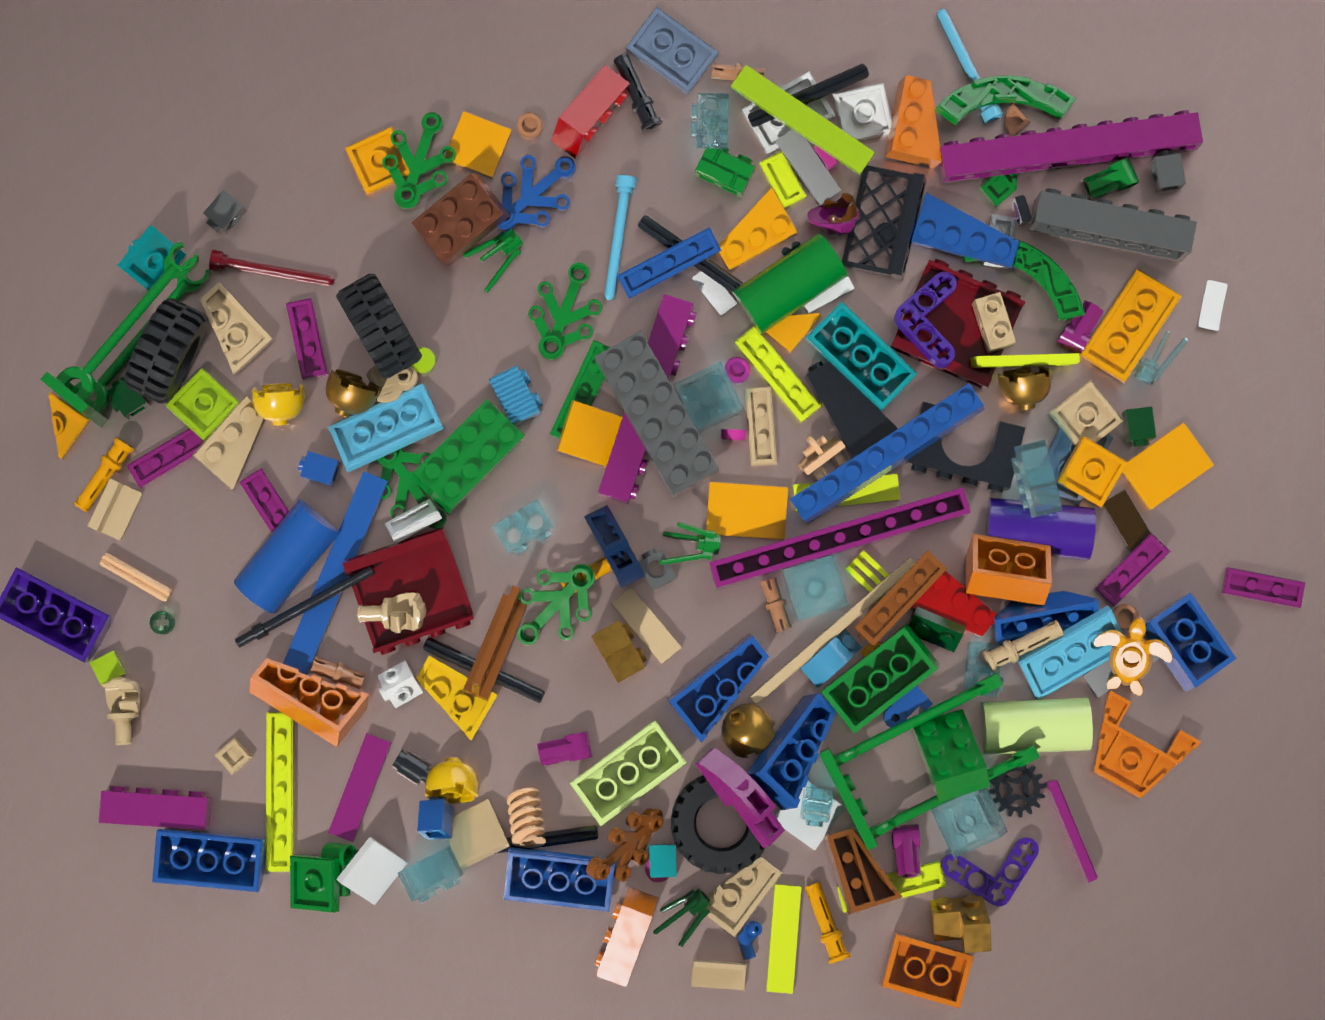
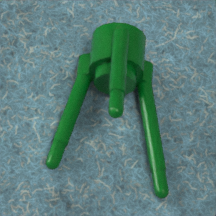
M512 229L505 233L502 231L496 237L463 255L465 258H468L495 243L496 246L480 257V261H485L499 250L505 256L508 253L510 254L484 289L486 293L491 290L514 258L521 254L519 248L523 245V242Z
M678 522V527L700 535L692 536L664 531L663 536L696 542V550L701 551V553L662 559L659 561V564H672L698 559L711 560L712 554L718 555L720 534H715V531L704 530Z

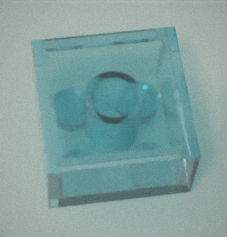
M722 361L674 383L675 392L699 433L744 411V407Z
M1046 440L1014 447L1016 457L1011 458L1023 508H1029L1031 518L1063 511Z
M834 555L782 571L797 622L849 606Z
M987 788L955 797L931 809L953 858L995 841L1008 832Z
M450 846L398 872V875L411 901L413 902L418 899L422 903L437 895L436 889L442 887L446 891L459 884V877L464 875Z

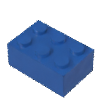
M1191 593L1178 598L1145 622V635L1149 640H1161L1172 651V661L1170 663L1164 662L1184 691L1198 687L1237 659Z

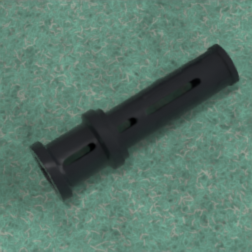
M629 54L619 55L613 62L621 77L630 83L627 90L633 101L632 110L637 113L642 124L641 130L642 132H647L655 129L663 123L661 117H658L653 107L654 100L646 95L629 58Z

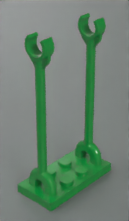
M182 242L172 246L164 260V273L84 367L71 366L65 368L56 378L49 372H46L40 379L76 410L101 428L108 421L101 414L109 403L110 395L106 386L131 358L132 352L146 324L99 379H94L92 373L172 279L177 278V287L167 299L174 298L179 301L184 294L199 290L211 277V271L206 270L201 280L192 281L188 279L187 274L196 268L199 263V256L195 254L193 258L185 261L183 266L177 265L174 258L176 252L184 248ZM73 379L80 380L75 386L70 383ZM95 391L97 397L95 401H92L90 397Z
M998 673L836 755H833L830 747L820 751V756L868 850L878 846L877 837L949 800L939 802L935 795L870 827L864 816L868 814V811L862 799L856 800L852 791L856 790V787L850 775L844 776L839 766L979 695H985L1003 686ZM1030 745L1013 754L1011 758L987 769L989 780L1015 767H1022L1040 758L1035 746Z

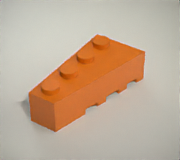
M268 658L263 661L250 679L249 692L336 747H338L367 710L368 693L362 691L357 693L348 690V686L339 683L337 685L323 681L322 677L300 673L299 669Z

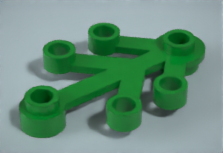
M429 112L422 118L421 124L424 131L415 157L407 144V137L403 131L396 130L391 134L393 145L398 148L410 171L407 181L404 180L398 169L399 162L394 155H386L382 160L383 167L389 171L397 186L394 192L395 202L403 209L414 208L420 201V195L437 187L442 188L448 183L446 173L441 170L434 172L432 179L417 185L420 175L444 163H452L456 159L454 148L445 146L439 154L425 160L433 135L438 134L443 128V121L440 115L435 112ZM430 118L437 120L434 126L427 125V121ZM396 135L404 137L400 143L395 142L394 138ZM452 151L453 156L450 159H446L443 157L444 152ZM387 160H395V165L393 167H387ZM443 175L445 180L442 183H437L435 181L436 176ZM406 191L412 193L411 198L408 200L402 198L403 193Z
M574 263L569 268L568 275L571 282L561 308L554 297L552 284L544 281L538 285V293L544 298L555 322L552 332H550L543 319L544 310L540 306H532L529 309V318L535 322L542 337L538 348L540 354L545 359H558L563 354L565 346L581 339L589 340L593 336V329L589 324H581L578 330L562 336L565 326L589 315L598 316L602 312V304L596 299L590 300L587 305L571 312L580 285L586 283L589 279V269L583 263ZM578 270L584 272V276L581 279L574 277V273ZM545 285L551 288L548 294L541 292V288ZM591 304H598L599 310L597 312L590 311L589 307ZM536 309L541 311L539 318L531 316L532 312ZM582 328H588L590 334L582 336L580 334ZM555 343L557 348L555 351L550 352L547 350V345Z
M402 449L394 451V457L390 460L386 459L385 456L377 459L382 465L381 479L389 481L386 486L388 493L382 496L381 499H388L392 494V489L389 485L393 469L399 476L395 505L390 510L393 519L396 517L394 515L396 508H402L403 513L407 511L405 507L408 490L418 504L428 500L421 488L411 479L413 472L408 471L402 462L421 465V459L424 456H430V453L415 454L403 452ZM439 508L437 510L442 519L437 523L429 525L432 529L441 528L447 522L445 512Z
M577 564L572 567L570 572H552L550 569L545 568L537 574V581L542 586H547L551 582L568 583L563 590L535 591L531 587H526L520 592L519 598L524 604L551 601L533 622H526L519 628L518 639L525 645L534 644L540 636V629L558 610L560 611L558 635L563 640H570L575 634V628L571 624L570 597L576 590L579 606L575 613L576 618L581 622H586L591 618L593 611L588 602V588L595 581V573L586 564ZM578 573H585L587 579L584 581L580 580ZM541 574H548L550 577L549 581H543ZM524 592H530L532 599H525ZM581 609H586L588 611L587 617H582L580 615ZM565 627L569 628L571 635H564L562 629ZM527 628L533 629V636L526 634Z

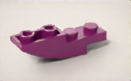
M714 747L696 763V766L726 807L733 805L763 848L769 847L785 831L772 812L776 806L748 773L728 756Z

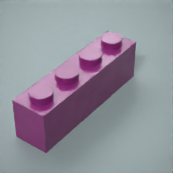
M109 786V790L101 791L99 823L197 830L209 829L212 797H204L205 792L189 791L188 796L178 795V790L162 789V794L152 793V788L136 787V792H125V786Z

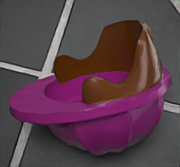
M843 193L837 201L826 199L823 205L812 208L808 212L807 218L810 223L819 226L830 236H841L848 234L853 229L856 221L859 219V210L856 207L854 197L851 194Z

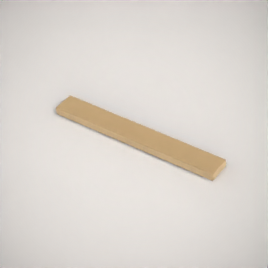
M911 558L904 561L751 694L750 698L753 702L759 704L889 591L915 564Z

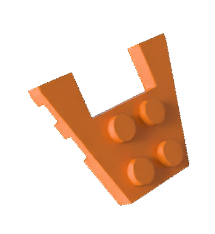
M1109 690L1105 702L1093 772L1132 795L1142 798L1173 767L1178 765L1193 749L1197 748L1201 741L1182 730H1178L1166 753L1162 752L1119 727L1131 701Z

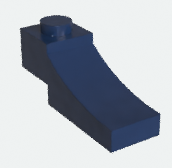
M608 505L584 516L620 587L623 588L645 577L636 556Z

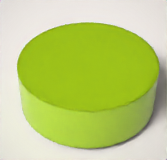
M419 347L418 349L422 357L419 362L411 367L419 374H427L434 369L436 358L430 349Z

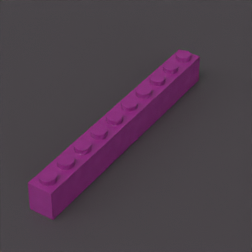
M1189 110L1175 112L1173 116L1164 117V114H1154L1149 116L1148 119L1139 120L1138 117H1130L1120 123L1106 120L1097 123V126L1087 127V124H1077L1072 126V129L1062 130L1061 127H1053L1047 129L1044 133H1036V131L1030 130L1022 132L1021 136L1011 137L1010 134H1001L991 140L977 137L969 140L968 143L960 144L959 141H949L940 147L942 162L939 166L942 183L1152 156L1163 151L1175 153L1198 150L1203 143L1198 112L1190 113Z
M962 487L709 562V567L715 587L720 589L966 516L971 511L964 488Z

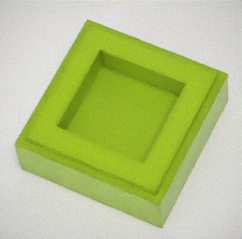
M111 651L90 662L101 686L113 678L126 675L115 651Z

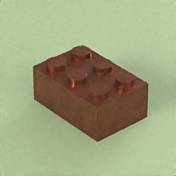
M471 173L411 223L443 264L451 265L509 218L510 214L480 175Z

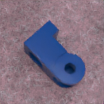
M916 686L885 710L883 715L884 723L891 728L907 720V717L918 707L925 711L933 703Z

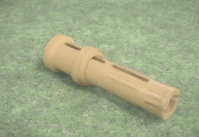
M1055 620L1012 642L1006 640L1002 646L990 652L986 650L983 652V655L992 673H995L997 668L1009 662H1017L1019 656L1064 634L1059 623Z

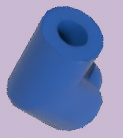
M747 922L737 936L743 960L756 957L752 943L762 932V926L759 922Z

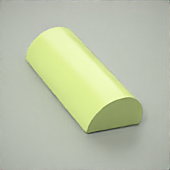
M1087 697L981 702L984 755L1015 754L1030 745H1034L1038 753L1086 751L1092 748V712Z
M654 720L570 784L599 825L603 826L687 762L657 721Z

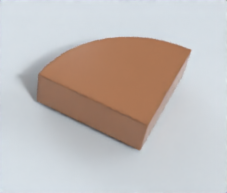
M1015 103L1009 107L1004 118L1005 132L1010 134L1011 137L1018 135L1031 123Z

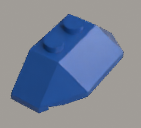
M1067 591L1048 593L1045 605L1011 601L994 617L995 640L998 644L1003 645V642L1006 640L1011 642L1055 620H1057L1062 631L1099 611V601L1097 598Z

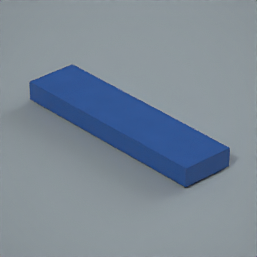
M711 227L617 276L630 299L717 254L722 249Z

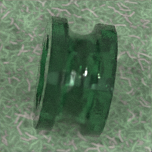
M155 612L150 618V628L156 634H169L175 627V619L169 612ZM165 615L164 619L169 620V625H165L164 630H159L160 626H156V621H159L161 616Z

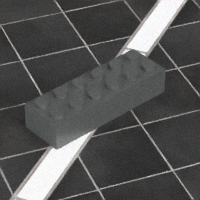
M1051 188L1040 191L1034 200L1031 214L1032 219L1030 220L1028 231L1176 261L1184 260L1192 251L1197 222L1191 221L1190 217L1186 215L1176 214L1174 217L1164 215L1165 212L1161 210L1149 209L1146 212L1138 210V206L1123 204V207L1112 205L1113 202L1106 199H1097L1096 202L1086 200L1087 196L1081 194L1061 195V191Z
M641 331L594 357L597 366L672 498L719 472V467Z

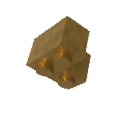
M618 620L591 636L617 683L646 668L643 663L647 661V658L640 647L634 648L630 641L634 638V635L627 623L621 625Z
M967 895L963 898L941 897L937 900H930L931 930L934 942L961 939L964 953L992 951L991 923L983 896Z

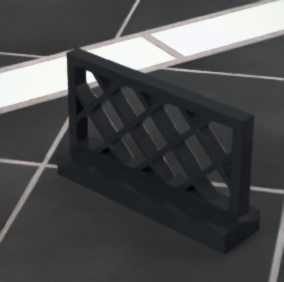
M866 166L862 172L855 202L859 213L863 217L856 221L853 229L848 233L842 258L844 267L892 276L893 279H904L912 245L911 240L926 185L925 174L915 172L914 174ZM868 174L880 175L884 183L871 190L867 184ZM898 178L908 180L906 190L896 195L890 184ZM887 186L894 197L881 205L874 194ZM866 187L869 192L864 195ZM872 196L878 208L865 215L861 209V204ZM903 196H905V197H904L903 204H902V202L900 201V198H902ZM897 201L902 208L901 214L890 220L884 209ZM882 211L888 223L875 230L868 219ZM866 221L872 233L859 240L855 234L856 227ZM899 221L898 227L896 229L894 224ZM891 225L896 233L895 240L885 245L877 233ZM875 235L882 248L869 255L862 244ZM855 238L857 243L852 245L853 239ZM859 246L867 256L859 263L848 261L850 252ZM893 246L892 253L890 254L888 249ZM885 251L890 258L888 269L877 267L872 259ZM870 261V263L872 264V266H870V265H865V263H867V262Z

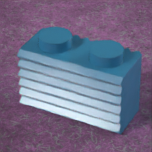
M516 365L489 378L509 421L516 427L541 414L539 408L543 405L536 392L531 394L527 386L531 381L525 369L519 370Z

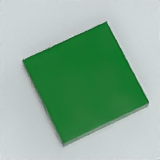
M300 854L290 855V908L331 913L339 912V881L337 880L339 876V858Z

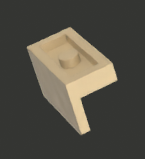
M109 479L88 527L117 540H122L143 494L113 479Z
M693 959L691 987L744 990L747 964L744 962Z

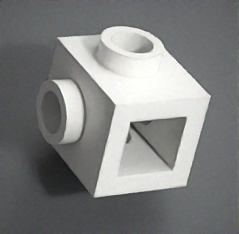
M405 660L378 675L382 685L378 687L380 694L385 701L390 699L395 708L423 693L416 676Z

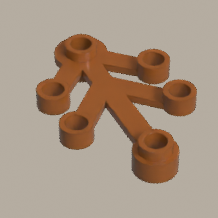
M647 808L642 814L631 811L626 817V825L637 830L627 831L621 830L618 827L612 828L608 834V841L618 847L605 859L599 856L593 857L587 865V875L595 880L606 879L611 871L610 866L622 856L619 865L615 868L614 877L622 882L626 881L631 874V868L628 867L630 859L640 866L647 861L649 853L645 849L652 833L658 831L663 824L662 811L657 808Z

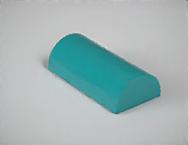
M842 301L805 338L881 412L918 374Z

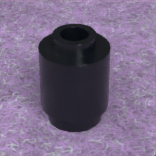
M404 749L401 750L392 765L397 770V774L417 786L420 782L426 783L427 775L431 770V762L411 750L407 752Z

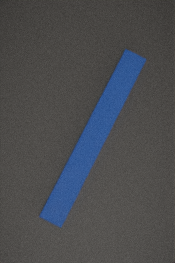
M363 471L339 528L340 534L334 540L311 597L348 577L342 563L344 560L358 556L389 481ZM342 592L303 614L283 664L299 669L300 673L308 675Z

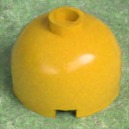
M292 383L262 385V391L258 392L257 388L254 387L252 389L254 409L265 420H271L273 425L289 424L288 420L297 417L304 407V385L298 384L299 389L292 388Z
M446 758L444 762L436 764L429 771L425 784V796L428 799L431 797L449 798L447 801L449 804L471 802L475 796L478 797V778L474 770L468 764L461 762L459 758Z

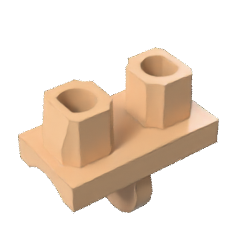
M809 436L806 438L809 446L802 451L806 458L797 465L801 471L810 475L817 482L828 475L822 466L826 461L830 459L835 467H839L848 461L843 450L846 446L835 436L829 441L824 436H821L816 441Z

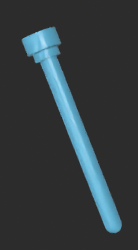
M945 9L938 10L937 16L970 82L972 83L974 80L980 79ZM991 104L981 108V116L985 124L991 123L1004 115L999 104Z
M616 175L615 186L617 187V192H619L604 294L607 300H612L615 297L629 194H632L633 189H636L637 178L628 175Z

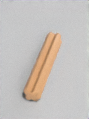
M105 553L103 555L100 565L162 601L166 602L170 598L172 590L111 554Z

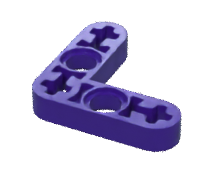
M946 271L935 275L901 304L894 314L896 326L938 368H946L952 363L955 357V350L925 317L950 297L956 288V278ZM940 281L949 282L947 288H942L938 292V294H936L935 290L938 288ZM928 295L932 299V305L929 307L920 305L918 297ZM910 313L912 315L910 321L908 319L905 321L901 319L903 314ZM919 322L920 324L916 326L914 331H911L910 329L912 328L913 324L916 325V323ZM927 330L931 334V340L922 342L919 340L917 332ZM937 341L938 343L936 347H933L932 350H929L928 348H930L934 344V342ZM946 351L948 353L946 359L944 357L941 359L937 357L939 352Z
M1022 837L1018 839L994 877L955 853L945 855L941 861V867L946 876L976 895L983 896L984 900L997 907L1004 906L1009 902L1036 859L1039 847L1037 842L1031 838ZM1030 842V849L1033 852L1031 855H1024L1022 860L1027 863L1023 866L1020 862L1013 860L1012 857L1015 854L1019 858L1022 853V849L1019 848L1020 845H1026ZM957 858V865L964 870L966 865L970 866V869L965 872L962 881L958 879L962 875L958 871L948 872L949 866L946 864L948 860L954 861ZM1010 864H1015L1019 868V875L1015 879H1008L1005 875V869ZM978 872L982 875L983 882L979 887H971L968 878L971 873ZM1001 877L1005 882L1013 885L1011 889L1005 886L1002 894L1005 895L1004 899H997L995 902L993 900L994 895L991 892L993 889H1000L1003 883L998 882V879Z

